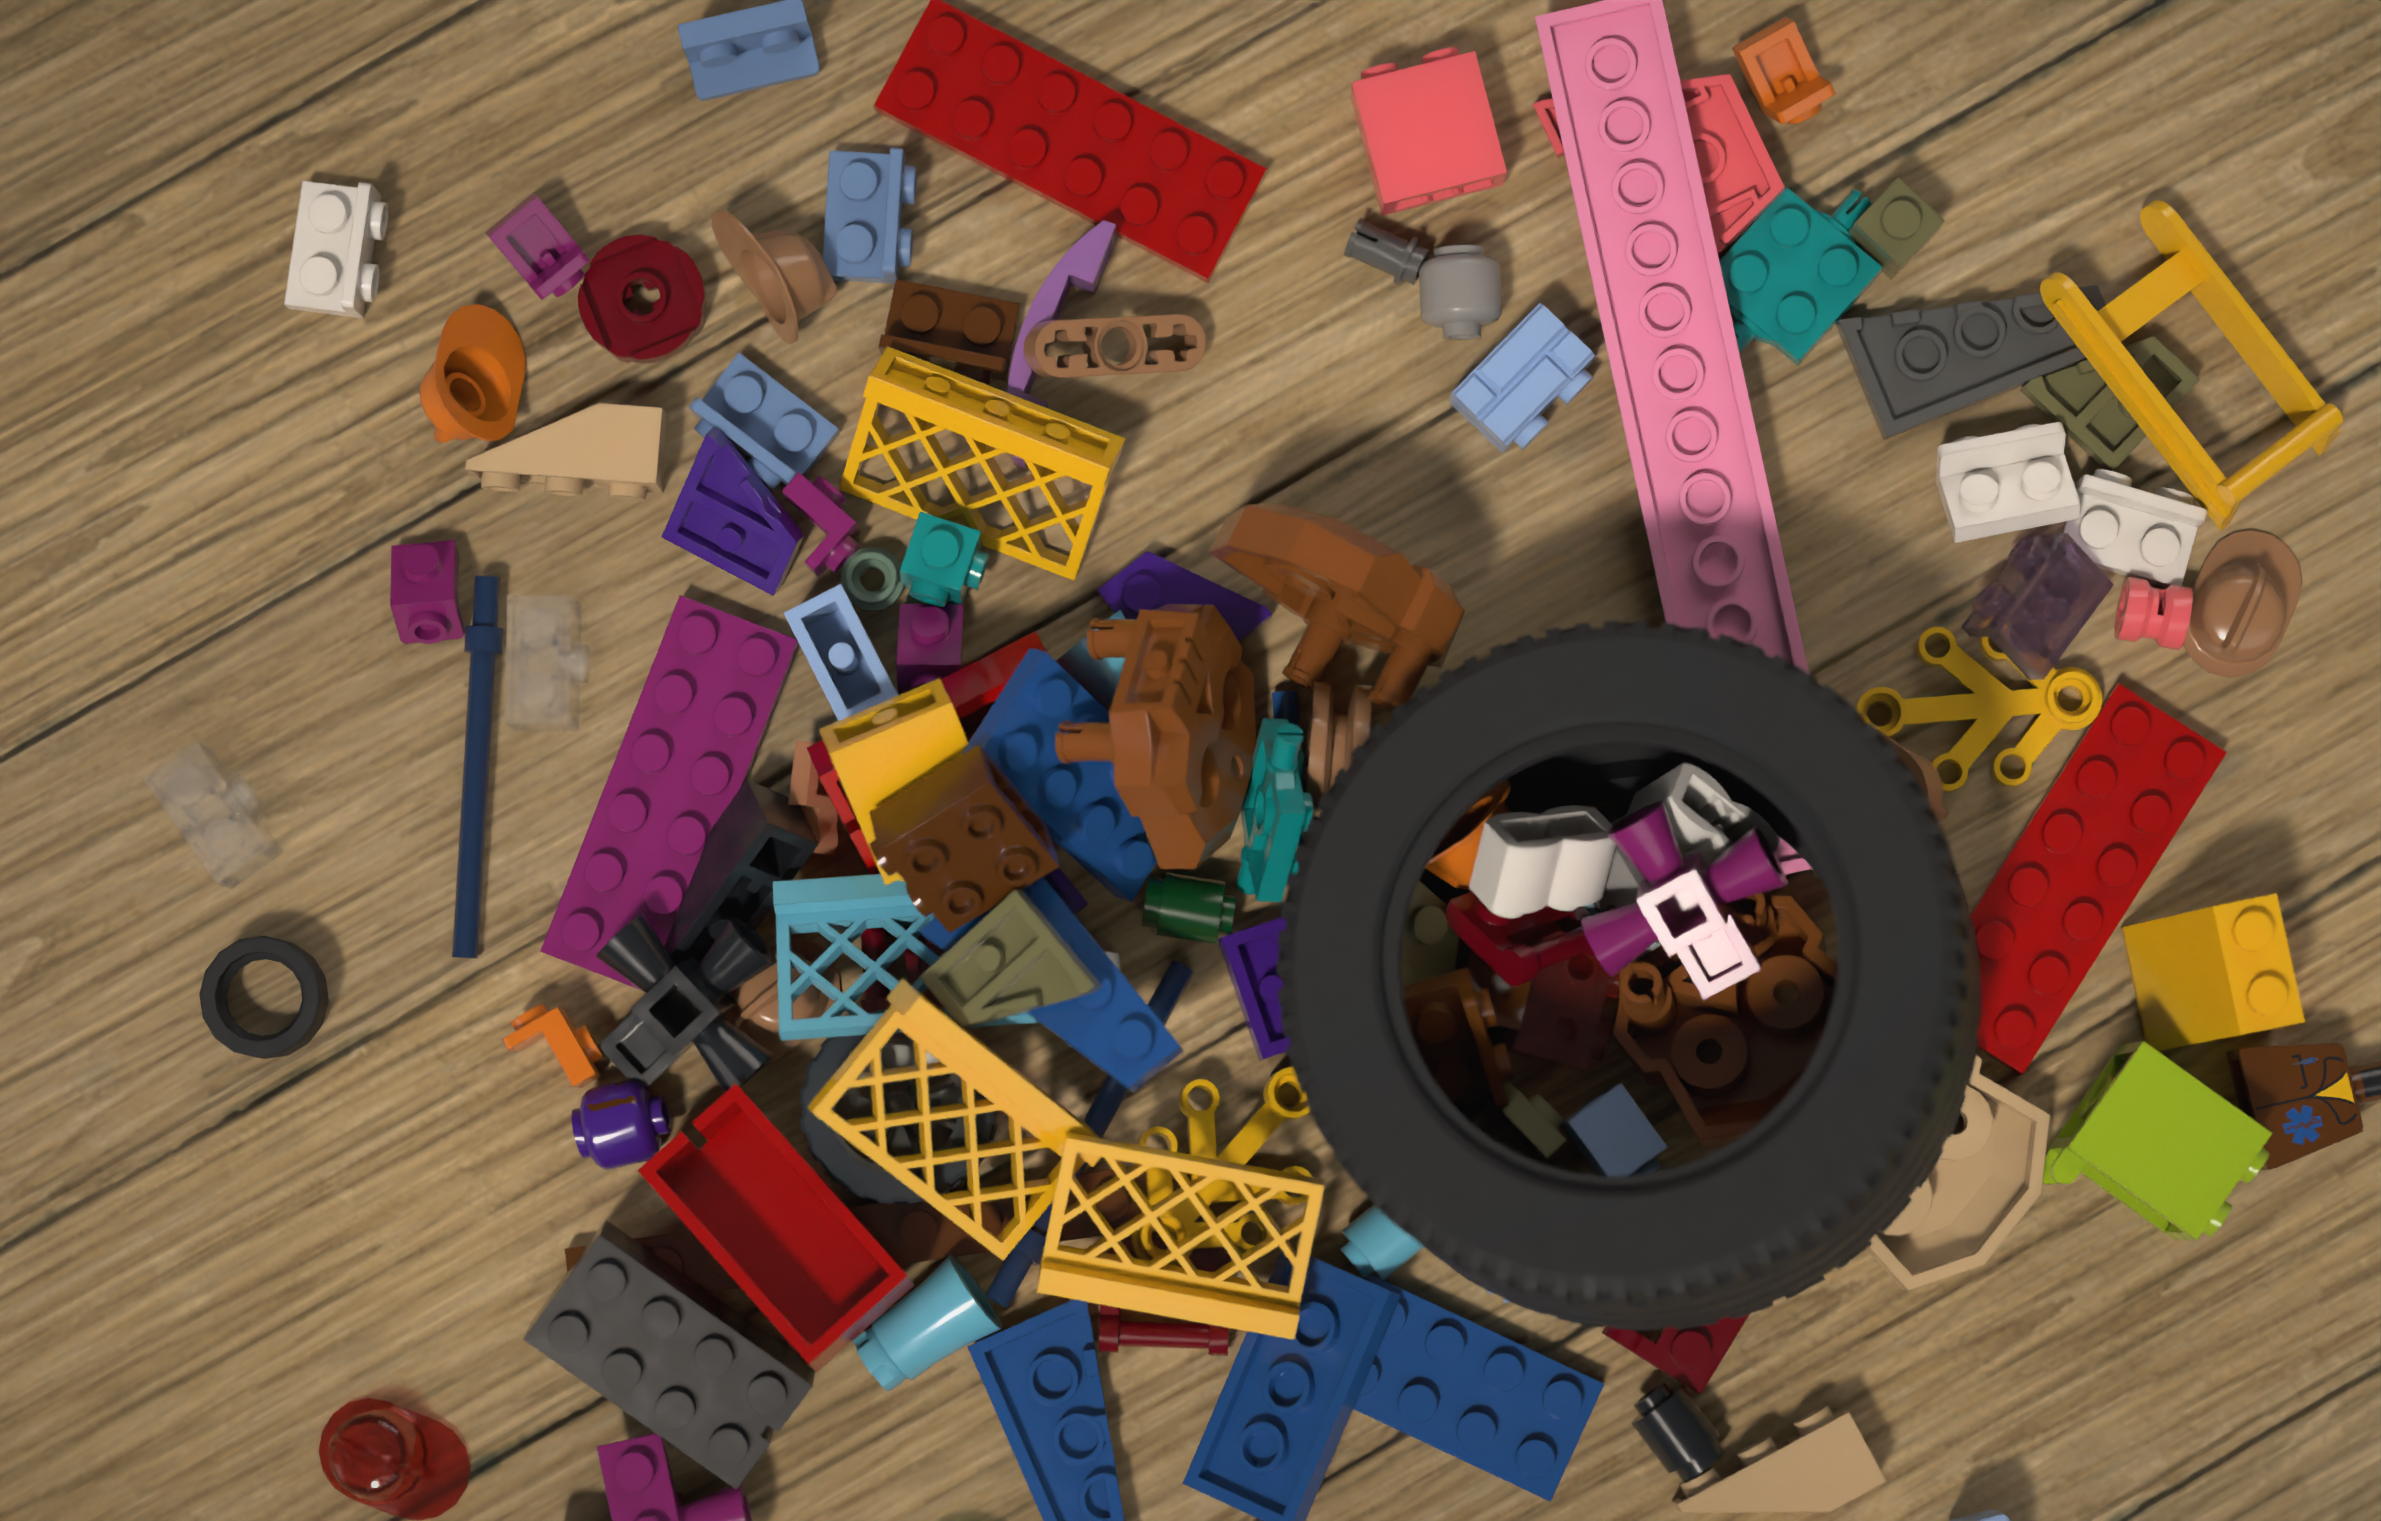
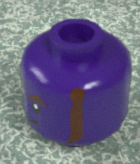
M625 1080L587 1090L582 1096L580 1107L573 1109L571 1115L573 1134L579 1153L584 1159L592 1158L595 1164L604 1170L648 1161L660 1151L661 1135L671 1132L670 1113L665 1098L662 1095L653 1097L649 1088L645 1089L637 1080Z

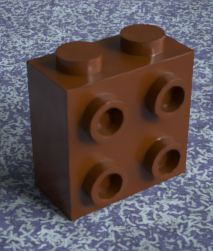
M980 744L869 812L875 839L870 842V849L877 863L889 876L897 872L906 882L907 893L916 909L924 917L933 914L949 933L1001 903L1014 890H1022L1060 867L1048 826Z

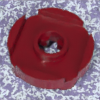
M643 234L630 235L605 245L589 263L590 268L585 273L583 284L580 283L578 292L579 313L585 328L594 341L619 361L648 364L666 360L685 349L691 340L702 330L707 304L705 284L694 261L679 247H675L667 241L657 240L653 236ZM643 283L648 291L659 289L660 299L653 303L654 311L650 314L642 315L638 309L631 311L626 309L625 302L634 297L632 287L636 284Z

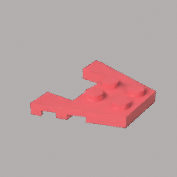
M1730 74L1680 81L1718 255L1785 191L1780 176ZM1553 99L1540 100L1532 104L1557 157L1565 156Z

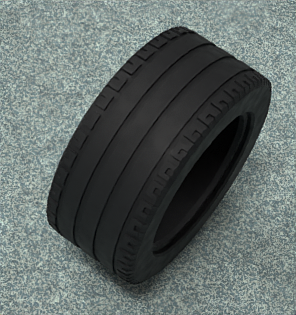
M1604 621V628L1592 629L1589 623L1575 624V627L1560 629L1557 627L1546 630V637L1535 640L1529 634L1517 638L1518 641L1503 646V644L1490 648L1492 655L1478 660L1474 655L1464 660V664L1450 672L1448 669L1438 675L1441 682L1429 690L1422 686L1415 691L1413 698L1404 705L1400 703L1391 711L1394 718L1385 727L1378 724L1370 732L1371 736L1362 746L1358 745L1351 754L1354 762L1347 771L1342 768L1334 777L1335 782L1329 792L1324 793L1318 805L1322 812L1318 820L1310 819L1305 830L1307 832L1302 846L1299 845L1295 856L1299 867L1297 874L1290 873L1288 891L1281 911V916L1286 921V929L1279 930L1278 933L1279 954L1277 974L1280 979H1283V988L1278 989V1000L1281 1008L1283 1032L1286 1037H1289L1290 1045L1286 1046L1298 1085L1301 1092L1305 1093L1307 1097L1306 1104L1328 1146H1331L1338 1162L1358 1188L1398 1228L1410 1235L1457 1273L1481 1288L1501 1296L1503 1299L1540 1314L1556 1316L1557 1319L1595 1327L1610 1326L1614 1327V1329L1625 1330L1697 1327L1718 1323V1319L1730 1316L1731 1319H1736L1759 1310H1764L1774 1306L1773 1301L1783 1297L1790 1299L1813 1285L1815 1286L1825 1280V1274L1836 1267L1840 1270L1849 1261L1872 1244L1870 1240L1880 1230L1884 1233L1911 1202L1910 1196L1917 1187L1921 1188L1943 1153L1942 1146L1947 1137L1950 1138L1966 1097L1964 1094L1967 1084L1971 1080L1979 1039L1977 1038L1981 1019L1982 998L1979 953L1966 896L1942 827L1937 821L1934 810L1914 775L1903 764V760L1895 749L1871 723L1868 724L1863 719L1864 716L1837 692L1827 685L1822 687L1817 683L1818 680L1813 675L1791 664L1788 660L1778 655H1775L1774 658L1765 656L1766 652L1762 648L1751 643L1747 644L1735 640L1731 636L1720 634L1718 639L1709 637L1710 634L1705 629L1679 627L1677 624L1663 622L1662 628L1659 629L1651 628L1647 621H1633V623ZM1681 764H1691L1712 776L1723 787L1732 802L1745 805L1758 813L1772 827L1778 837L1788 843L1807 861L1827 887L1833 904L1837 926L1838 975L1835 998L1826 1029L1816 1053L1802 1077L1785 1099L1761 1123L1740 1139L1714 1154L1677 1168L1635 1176H1593L1544 1166L1517 1155L1486 1136L1473 1120L1464 1102L1451 1104L1434 1081L1420 1055L1410 1029L1404 1005L1401 979L1403 936L1414 891L1420 881L1447 905L1451 899L1472 892V890L1454 888L1425 869V866L1440 841L1454 823L1479 798L1504 780L1511 783V790L1504 800L1511 812L1541 815L1543 812L1556 807L1587 806L1608 799L1634 796L1637 791Z

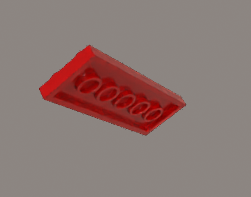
M941 0L929 1L873 105L875 111L1096 226L1103 220L1116 224L1117 237L1208 284L1267 174V168Z
M2119 683L2109 693L2101 706L2098 716L2088 726L1970 912L1978 945L1982 998L1977 1048L2018 1075L2024 1074L2227 753Z

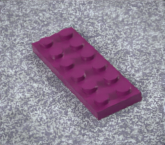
M679 595L540 952L641 990L598 959L596 955L622 928L641 913L645 914L660 941L665 946L711 829L749 776L800 645L797 639Z

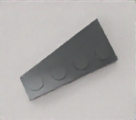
M2098 285L2079 287L2096 311L2106 306ZM2041 293L2019 295L2011 299L1989 302L1959 303L1952 307L1923 311L1915 309L1893 312L1891 315L1861 319V317L1841 319L1835 324L1883 440L2025 385L2031 379L2050 375L2087 360L2047 308Z

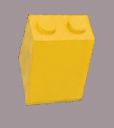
M2277 893L2121 927L2144 1039L2155 1050L2161 1051L2305 1022Z

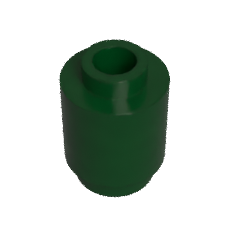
M1168 872L1165 873V878L1149 876L1142 927L1157 929V936L1217 944L1219 932H1232L1237 895L1224 894L1226 881Z

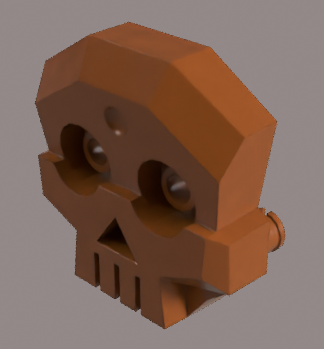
M1283 504L1244 506L1225 519L1209 551L1211 555L1263 588V593L1292 614L1303 618L1304 623L1307 624L1288 665L1282 671L1285 677L1305 688L1313 689L1314 682H1322L1341 642H1351L1361 647L1384 652L1390 655L1373 690L1369 692L1367 697L1376 705L1390 712L1400 703L1404 705L1413 697L1428 666L1442 668L1465 612L1450 585L1429 568L1414 564L1411 566L1401 552L1332 516Z
M1167 604L1156 610L1140 609L1137 619L1104 620L1102 618H1093L1089 623L1092 629H1087V647L1092 659L1125 658L1109 712L1110 722L1073 723L1072 721H1062L1059 723L1058 728L1060 732H1056L1055 748L1058 759L1061 763L1111 761L1114 765L1115 787L1132 817H1140L1159 868L1196 869L1231 838L1241 812L1253 768V754L1256 746L1254 675L1240 660L1243 648L1214 605Z
M1763 893L1728 902L1760 958L1762 969L1705 1000L1702 998L1678 954L1675 953L1668 956L1662 945L1630 963L1619 972V1006L1613 1031L1618 1047L1649 1086H1666L1702 1149L1726 1147L1761 1123L1785 1099L1802 1077L1816 1053L1826 1029L1835 998L1838 964L1825 954L1827 948L1824 934L1792 896L1763 895ZM1785 986L1795 988L1798 991L1796 1000L1790 1004L1777 1002L1774 997L1780 988ZM1712 1045L1722 1050L1720 1059L1713 1064H1706L1698 1059L1700 1051L1706 1046Z

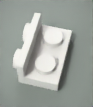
M302 181L284 302L288 309L364 318L366 302L375 301L379 286V266L371 264L375 240L384 239L388 224V204L381 202V194L373 184L359 182L358 188Z
M2061 422L2044 425L2027 424L2014 431L1983 437L1966 436L1952 443L1942 444L1937 448L1936 485L1954 543L2079 519L2081 503L2064 455L2066 434Z
M2097 469L2094 476L2083 475L2074 483L2081 503L2079 519L2063 522L2054 553L2055 556L2123 576L2145 579L2151 584L2164 588L2170 585L2182 586L2197 529L2205 522L2208 510L2192 505L2194 497L2190 494L2165 487L2156 488L2155 494L2131 487L2133 480L2130 477L2109 470Z

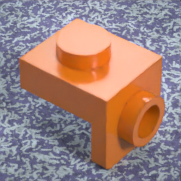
M1787 17L1732 47L1761 112L1780 124H1797L1810 119L1822 109V102L1836 94L1831 82L1819 76L1795 22Z
M544 1003L512 1020L510 1023L515 1032L502 1039L508 1051L518 1052L545 1037L573 1087L583 1088L603 1076L596 1063L605 1057L602 1050L598 1047L599 1043L586 1024L576 1029L566 1009L556 1007L548 1011Z

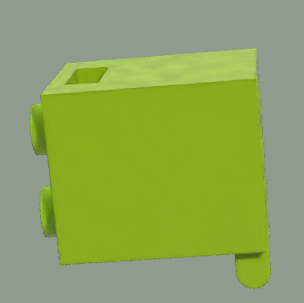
M2140 1041L2119 1046L2048 1146L2042 1183L2045 1185L2056 1183L2070 1184L2081 1173L2171 1239L2198 1240L2202 1233L2211 1237L2223 1224L2232 1209V1205L2225 1200L2239 1180L2248 1184L2264 1166L2270 1152L2265 1150L2263 1146L2272 1133L2146 1042Z

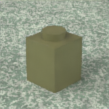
M1898 177L1853 224L1849 233L1856 245L1883 267L1882 272L1892 280L1933 238L1945 220Z

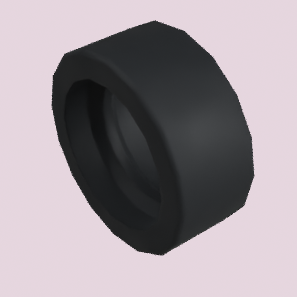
M268 936L240 939L221 950L206 969L199 993L202 1017L214 1038L235 1053L262 1059L288 1056L308 1044L323 1025L329 1003L326 977L314 957L295 943ZM268 959L281 962L293 971L300 983L302 1002L299 1013L290 1026L276 1034L261 1036L248 1033L236 1024L228 1009L227 993L230 981L239 969L253 961Z

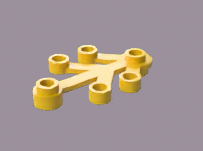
M1998 621L1990 624L1981 632L1979 637L1981 653L1991 661L2000 662L2006 660L2035 687V689L2010 690L1958 647L1954 635L1948 629L1935 626L1928 628L1918 637L1915 645L1918 658L1928 666H1941L1971 691L1972 694L1903 699L1894 689L1875 687L1865 692L1857 700L1854 708L1870 724L1871 722L1867 717L1869 706L1874 703L1883 704L1890 714L1888 723L1884 726L1872 725L1888 737L1899 732L1903 725L1975 720L1948 753L1941 754L1931 761L1936 770L1943 761L1952 762L1958 768L1959 777L1954 784L1950 785L1942 782L1943 793L1953 792L1965 784L1970 766L2012 717L2039 715L2014 748H2007L1999 752L1991 762L1990 771L1995 782L2003 787L2012 788L2021 785L2029 778L2032 771V763L2060 730H2079L2095 720L2102 706V692L2097 680L2087 671L2077 667H2065L2055 670L2020 640L2019 633L2013 625ZM2000 630L2008 635L2010 647L2007 652L1999 653L1992 650L1988 642L1992 631ZM1937 635L1945 640L1947 652L1944 657L1935 658L1927 653L1925 649L1927 637ZM2070 688L2078 694L2079 706L2076 710L2067 711L2059 705L2058 694L2061 689ZM2012 756L2020 761L2022 773L2018 779H2008L2002 774L2000 765L2004 757Z
M1293 1067L1284 1068L1274 1073L1267 1080L1263 1090L1265 1103L1218 1156L1214 1112L1220 1102L1219 1091L1212 1082L1206 1079H1196L1184 1085L1178 1095V1104L1183 1114L1188 1117L1190 1155L1245 1165L1284 1120H1296L1310 1113L1306 1104L1307 1097L1305 1093L1301 1092ZM1282 1084H1290L1297 1090L1298 1101L1295 1106L1287 1107L1279 1101L1278 1089ZM1195 1087L1204 1089L1209 1096V1105L1204 1111L1195 1110L1189 1103V1093ZM1155 1126L1144 1131L1136 1142V1145L1146 1146L1147 1140L1151 1135H1159L1165 1139L1168 1147L1167 1150L1174 1152L1178 1150V1142L1174 1133L1162 1126ZM1290 1166L1281 1170L1282 1172L1312 1177L1311 1173L1301 1166ZM1151 1167L1146 1171L1147 1198L1153 1206L1173 1193L1172 1173L1169 1169ZM1191 1174V1181L1200 1175ZM1216 1179L1197 1191L1207 1206L1212 1202L1245 1200V1197L1233 1181ZM1248 1184L1254 1193L1264 1188ZM1280 1191L1268 1200L1277 1199L1284 1205L1296 1206L1306 1202L1307 1195L1301 1194L1300 1197L1294 1198L1287 1195L1285 1191ZM1189 1197L1159 1216L1177 1242L1207 1224L1194 1223L1201 1214ZM1256 1213L1244 1215L1234 1223L1224 1227V1230L1234 1244L1243 1253L1254 1247V1245L1247 1244L1241 1235L1242 1227L1246 1222L1251 1221L1259 1225L1262 1230L1260 1242L1271 1236ZM1151 1222L1131 1234V1245L1138 1259L1150 1261L1165 1251L1158 1249L1152 1242L1151 1235L1154 1227ZM1213 1234L1185 1253L1189 1257L1193 1249L1224 1248L1216 1235ZM1176 1258L1168 1263L1175 1266L1181 1265Z

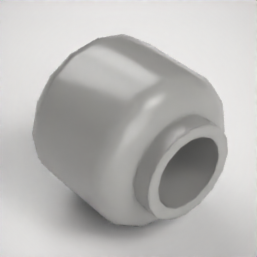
M1476 245L1439 247L1434 249V258L1425 261L1420 266L1421 317L1426 324L1443 328V339L1470 340L1480 338L1481 326L1490 325L1501 317L1500 266L1495 259L1484 255V247Z

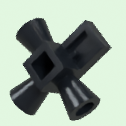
M641 913L629 922L597 953L596 957L647 993L630 1009L632 1013L598 1045L602 1052L628 1080H637L645 1089L649 1088L683 1054L695 1045L725 1093L735 1083L741 1088L774 1057L775 1054L723 1017L737 1004L728 993L777 963L776 957L768 944L743 920L732 916L700 963L693 956L675 965L644 913Z

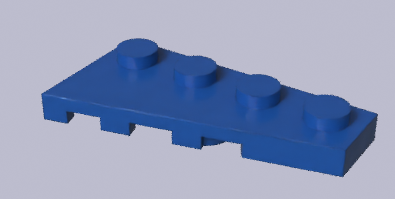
M1042 877L1021 891L1025 892L1102 987L1096 993L1030 1010L1025 1013L1058 1035L1069 1046L1133 1093L1184 1051L1046 879ZM999 904L951 933L945 929L936 917L920 929L919 932L939 949L948 952Z
M1073 1299L967 1346L1043 1521H1125L1088 1302Z

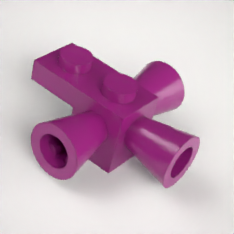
M1663 800L1651 803L1631 813L1607 831L1606 834L1646 878L1640 883L1636 899L1637 903L1590 916L1581 921L1584 933L1595 956L1611 977H1614L1658 940H1660L1668 956L1675 953L1678 954L1704 1000L1762 969L1760 958L1728 902L1787 885L1784 872L1776 855L1757 827H1754L1708 866H1706L1699 852L1683 859Z
M657 1433L597 1446L612 1521H752L743 1483L737 1489L727 1486L685 1505L682 1492L676 1494L665 1439Z

